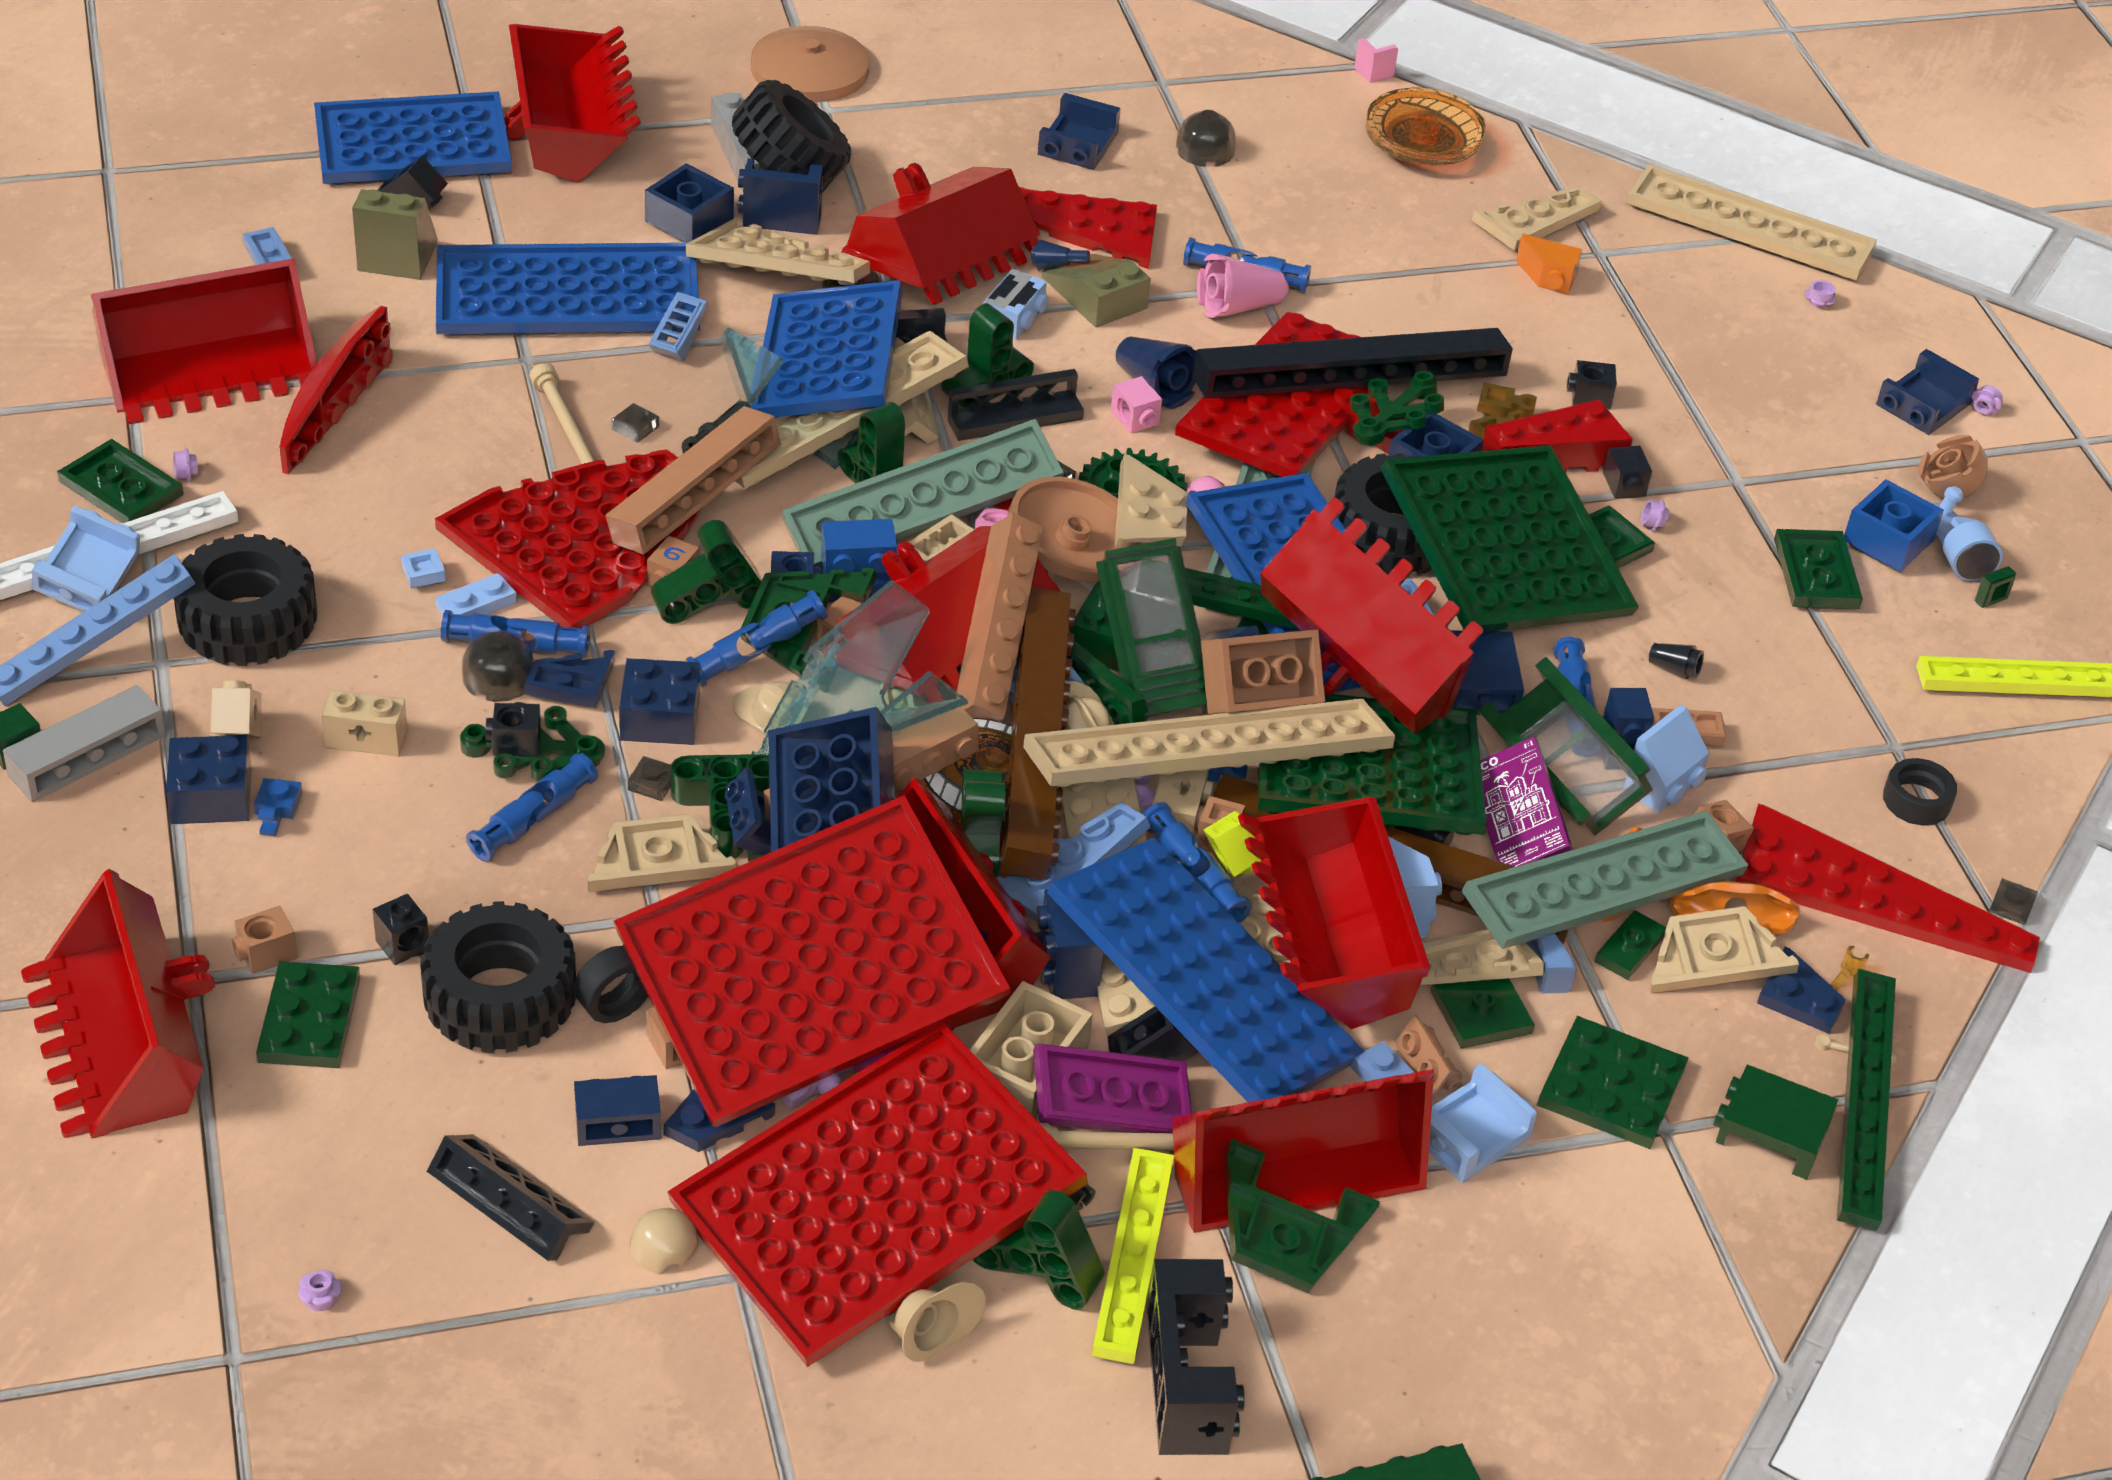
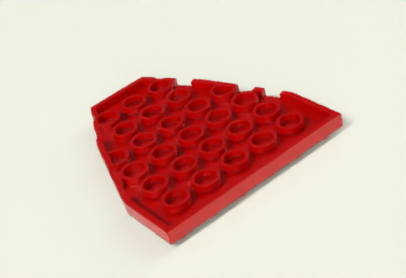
M664 449L652 451L645 455L634 454L625 456V463L606 466L605 460H597L551 472L552 479L543 482H534L532 478L521 480L520 488L503 492L501 486L490 488L436 517L435 528L491 573H498L513 590L554 622L560 623L562 627L581 629L583 625L590 626L627 604L647 582V559L668 536L683 541L703 507L644 555L613 544L605 515L678 458L669 450Z

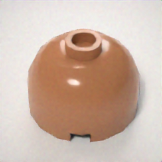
M1957 435L1942 440L1936 444L1939 448L1931 456L1927 452L1922 457L1918 465V474L1932 493L1941 498L1945 497L1944 492L1947 487L1951 486L1960 488L1964 495L1963 498L1969 497L1980 488L1988 475V459L1985 451L1977 439L1973 441L1969 435Z

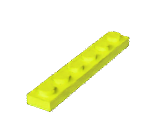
M1919 656L1916 665L1923 690L2112 697V663Z
M1139 1148L1133 1149L1093 1344L1092 1357L1130 1364L1135 1363L1173 1167L1174 1155Z

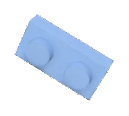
M498 573L435 597L436 607L442 615L445 610H451L453 614L474 616L476 613L489 614L517 603L516 592Z

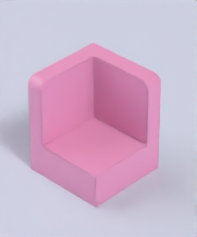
M1365 38L1359 39L1354 68L1369 83L1394 77L1398 47L1390 45L1376 49Z

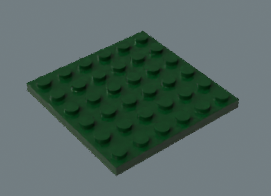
M1551 445L1386 459L1380 467L1448 601H1453L1460 608L1456 616L1463 630L1472 621L1479 624L1483 628V633L1630 616L1639 608Z
M1324 693L1325 702L1322 703L1364 699L1394 733L1393 748L1379 749L1371 753L1361 751L1345 753L1342 756L1311 757L1308 760H1281L1273 764L1258 763V811L1278 814L1373 797L1376 798L1385 827L1406 826L1415 827L1422 831L1443 830L1452 831L1460 835H1484L1486 816L1476 709L1452 707L1448 715L1442 719L1440 717L1414 734L1375 698L1339 694L1327 696Z

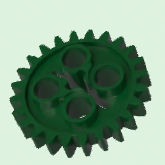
M1127 448V455L1135 458L1187 492L1188 483L1184 482L1185 474L1178 473V465L1169 466V458L1159 461L1157 460L1158 453L1156 452L1151 456H1145V449H1141L1138 454H1133L1132 449ZM1114 449L1112 456L1106 452H1101V460L1092 457L1090 464L1083 465V472L1079 473V480L1093 484L1118 499L1120 463L1124 454H1121L1118 449Z

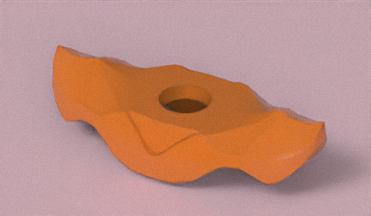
M1734 881L1709 883L1693 887L1669 899L1675 916L1725 909V905L1730 899L1741 898L1745 901L1746 908L1757 918L1758 924L1767 928L1772 934H1785L1791 931L1796 925L1800 914V907L1796 902L1775 890L1754 883Z

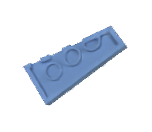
M1120 802L1080 826L1081 833L1068 839L1061 838L1054 842L1059 844L1056 866H1049L1045 880L1010 875L1005 879L999 875L996 878L1010 899L1020 901L1026 910V914L1037 921V906L1043 905L1044 890L1049 889L1052 882L1124 851L1150 828V824L1146 816Z

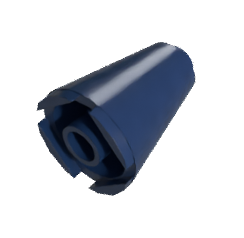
M1133 336L1125 338L1118 345L1115 355L1117 364L1132 379L1142 376L1149 386L1162 398V406L1172 409L1182 406L1195 394L1192 389L1196 382L1192 375L1197 351L1191 346Z

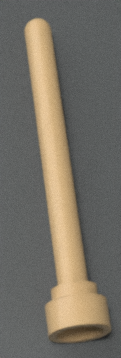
M550 363L536 365L529 375L533 386L537 391L546 394L581 464L595 461L557 388L559 376L554 366Z
M1039 1123L1062 1148L1174 1150L1173 1133L1058 1131L1056 1127H1051L1049 1123Z

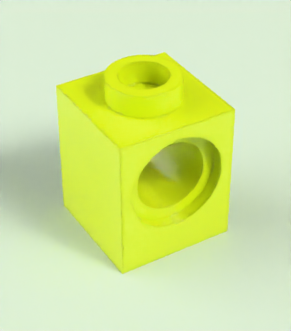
M1233 811L1203 829L1221 865L1233 877L1252 872L1251 864L1255 861H1261L1246 848L1244 840L1248 837L1255 839V837L1240 825L1238 815L1240 814L1237 811Z

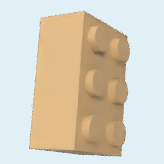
M1022 981L971 1047L970 1051L1035 1118L1038 1115L1033 1049L1038 1043L1086 1049L1090 1042L1093 1013Z

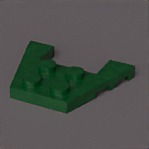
M868 567L862 568V572H845L844 569H831L830 573L811 574L810 571L765 573L741 628L757 622L760 625L761 621L770 612L784 604L788 606L806 597L807 592L810 590L815 591L825 609L831 595L866 602L878 576L875 568ZM817 620L802 627L799 634L788 640L769 643L771 646L763 653L764 655L821 692L828 693L839 665L834 658L807 652L817 630ZM744 633L740 637L747 643L746 634Z
M1231 1139L1225 1150L1231 1260L1309 1293L1379 1207L1380 1201L1346 1187L1340 1195L1333 1220L1257 1188L1255 1185L1266 1153Z

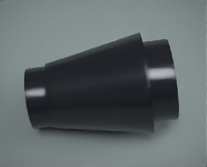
M1654 642L1649 653V663L1655 664L1685 679H1688L1689 676L1697 678L1704 660V651L1698 650L1696 645L1659 644Z

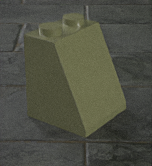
M361 189L352 207L357 270L421 280L438 243L425 198L413 197L408 194L400 195L380 192L374 189Z

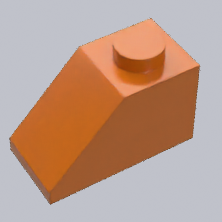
M1523 233L1516 262L1538 287L1568 295L1577 276L1582 249Z

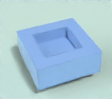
M436 548L401 555V566L410 588L446 581L445 570Z

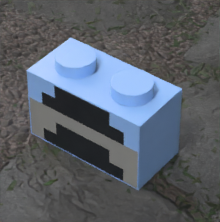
M1012 269L983 304L988 303L1012 320L1014 323L1013 339L1016 340L1024 330H1029L1035 317L1045 311L1049 300L1048 295H1046L1047 281Z

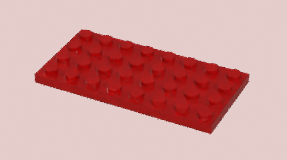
M1287 311L1255 345L1358 338L1360 336L1349 335L1334 329L1331 325L1320 324L1305 318L1302 314ZM1368 386L1207 399L1203 396L1176 424L1175 435L1280 477L1303 474L1348 424L1349 414L1352 412L1350 397L1359 393L1368 395Z

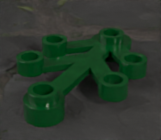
M1429 371L1415 373L1414 378L1411 380V387L1392 403L1388 397V382L1381 378L1372 379L1368 382L1369 395L1359 393L1350 397L1351 411L1356 413L1359 420L1354 425L1353 432L1358 442L1366 446L1380 444L1387 432L1421 429L1427 424L1426 413L1437 414L1444 410V397L1441 394H1437V379ZM1370 397L1374 398L1380 411L1375 417L1369 411ZM1415 399L1424 400V403L1410 405ZM1406 417V419L1392 420L1395 418Z
M551 706L544 712L545 726L550 730H556L565 741L553 740L541 728L539 757L513 756L508 753L499 754L493 760L494 774L499 778H510L516 774V771L531 764V777L538 782L551 771L560 770L569 764L571 757L576 753H582L589 757L596 767L605 755V745L602 740L595 736H582L567 721V712L563 707ZM470 724L460 734L461 751L468 757H482L493 748L492 740H486L485 727L480 724ZM550 754L560 755L553 760L546 758Z

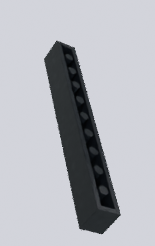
M1499 328L1197 349L1192 377L1205 399L1366 387L1370 380L1377 378L1387 380L1388 385L1411 383L1414 374L1420 371L1433 373L1437 381L1507 376L1513 348Z

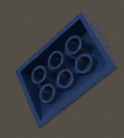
M877 707L768 730L771 852L895 799L892 728Z

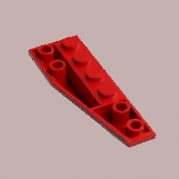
M381 305L354 322L318 361L305 379L289 411L279 445L282 473L289 474L298 463H302L306 454L315 444L321 442L324 434L333 424L339 422L342 414L351 405L356 403L360 394L373 384L375 378L384 368L390 365L393 351L390 348L389 334L391 324L388 322L387 307Z

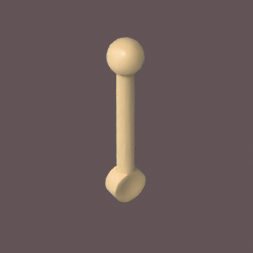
M1819 1034L1815 1038L1814 1044L1820 1050L1831 1048L1848 1053L1849 1045L1831 1041L1830 1037L1825 1034ZM1893 1052L1891 1056V1066H1893L1897 1061L1896 1055Z

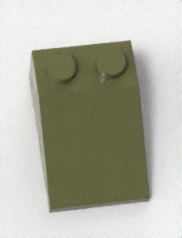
M1091 254L1089 263H1070L1042 272V278L1095 328L1148 308L1151 278L1133 261Z

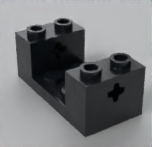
M1154 1259L1147 1305V1320L1159 1455H1229L1232 1437H1239V1412L1244 1411L1245 1395L1243 1384H1236L1235 1368L1188 1367L1187 1348H1180V1346H1218L1220 1330L1227 1329L1228 1327L1227 1303H1232L1233 1280L1232 1277H1225L1223 1259Z

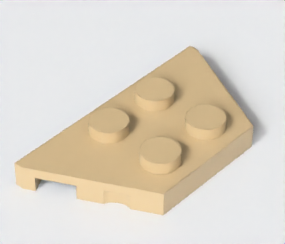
M1124 454L1120 463L1115 548L1126 547L1129 542H1142L1141 544L1171 538H1176V545L1182 546L1186 538L1187 505L1185 502L1188 492L1127 454Z
M690 814L613 822L608 833V841L602 846L598 854V863L593 873L590 872L587 877L588 892L710 878L736 868V860L732 856L726 858L718 850V842L709 833L702 831L700 824Z
M1745 906L1669 917L1665 937L1660 947L1655 971L1651 978L1650 991L1651 993L1792 974L1797 973L1799 963L1793 955L1788 957L1776 945L1777 938L1767 928L1760 926L1757 918Z

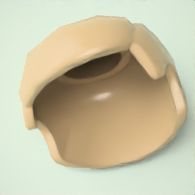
M672 1208L654 1209L644 1214L638 1220L629 1242L630 1255L640 1267L653 1273L660 1274L673 1264L683 1267L698 1246L697 1230L688 1216L679 1210Z

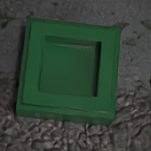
M2007 566L1983 575L1974 601L1981 608L2008 599L2016 572Z

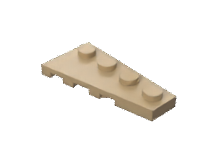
M1577 186L1547 193L1546 199L1525 198L1522 199V204L1510 207L1507 203L1496 205L1495 210L1486 212L1483 208L1474 210L1472 221L1515 251L1519 249L1523 233L1543 238L1599 211L1602 200L1583 187Z
M1488 929L1423 943L1431 968L1427 977H1423L1420 985L1543 976L1544 962L1526 942L1502 949Z

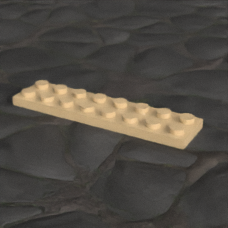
M1651 164L1647 165L1628 193L1626 202L1640 210L1651 211L1663 215L1670 220H1678L1693 225L1697 229L1717 233L1726 239H1734L1749 244L1756 249H1764L1779 254L1783 258L1794 259L1806 263L1813 268H1821L1835 273L1842 278H1850L1856 281L1873 253L1877 239Z
M931 331L894 349L886 404L894 402L900 406L916 395L925 393L929 388L954 377L957 373L969 367L967 356ZM858 408L837 413L822 412L813 413L808 416L794 415L775 419L781 445L738 478L736 482L744 489L758 484L764 478L779 470L786 469L797 460L815 453L819 448L844 437L850 431L858 428L860 416L873 409Z

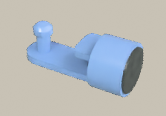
M1956 486L1947 487L1942 503H1932L1944 509L1936 534L1942 543L1943 553L1956 576L1965 581L1981 580L1983 575L1996 571L2000 566L2003 558L2002 549L1986 524L1975 519L1957 516L1953 509L1964 497L1963 492Z

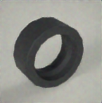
M1921 758L1904 759L1895 763L1889 771L1883 789V800L1887 808L1896 817L1908 823L1922 826L1935 825L1945 820L1951 812L1957 795V783L1953 775L1942 765ZM1916 784L1932 790L1939 798H1918L1908 793L1901 785Z
M623 945L607 948L593 956L578 972L573 985L576 999L594 1021L604 1024L617 1022L628 1017L641 1007L648 998V994ZM627 973L617 987L601 995L609 983Z

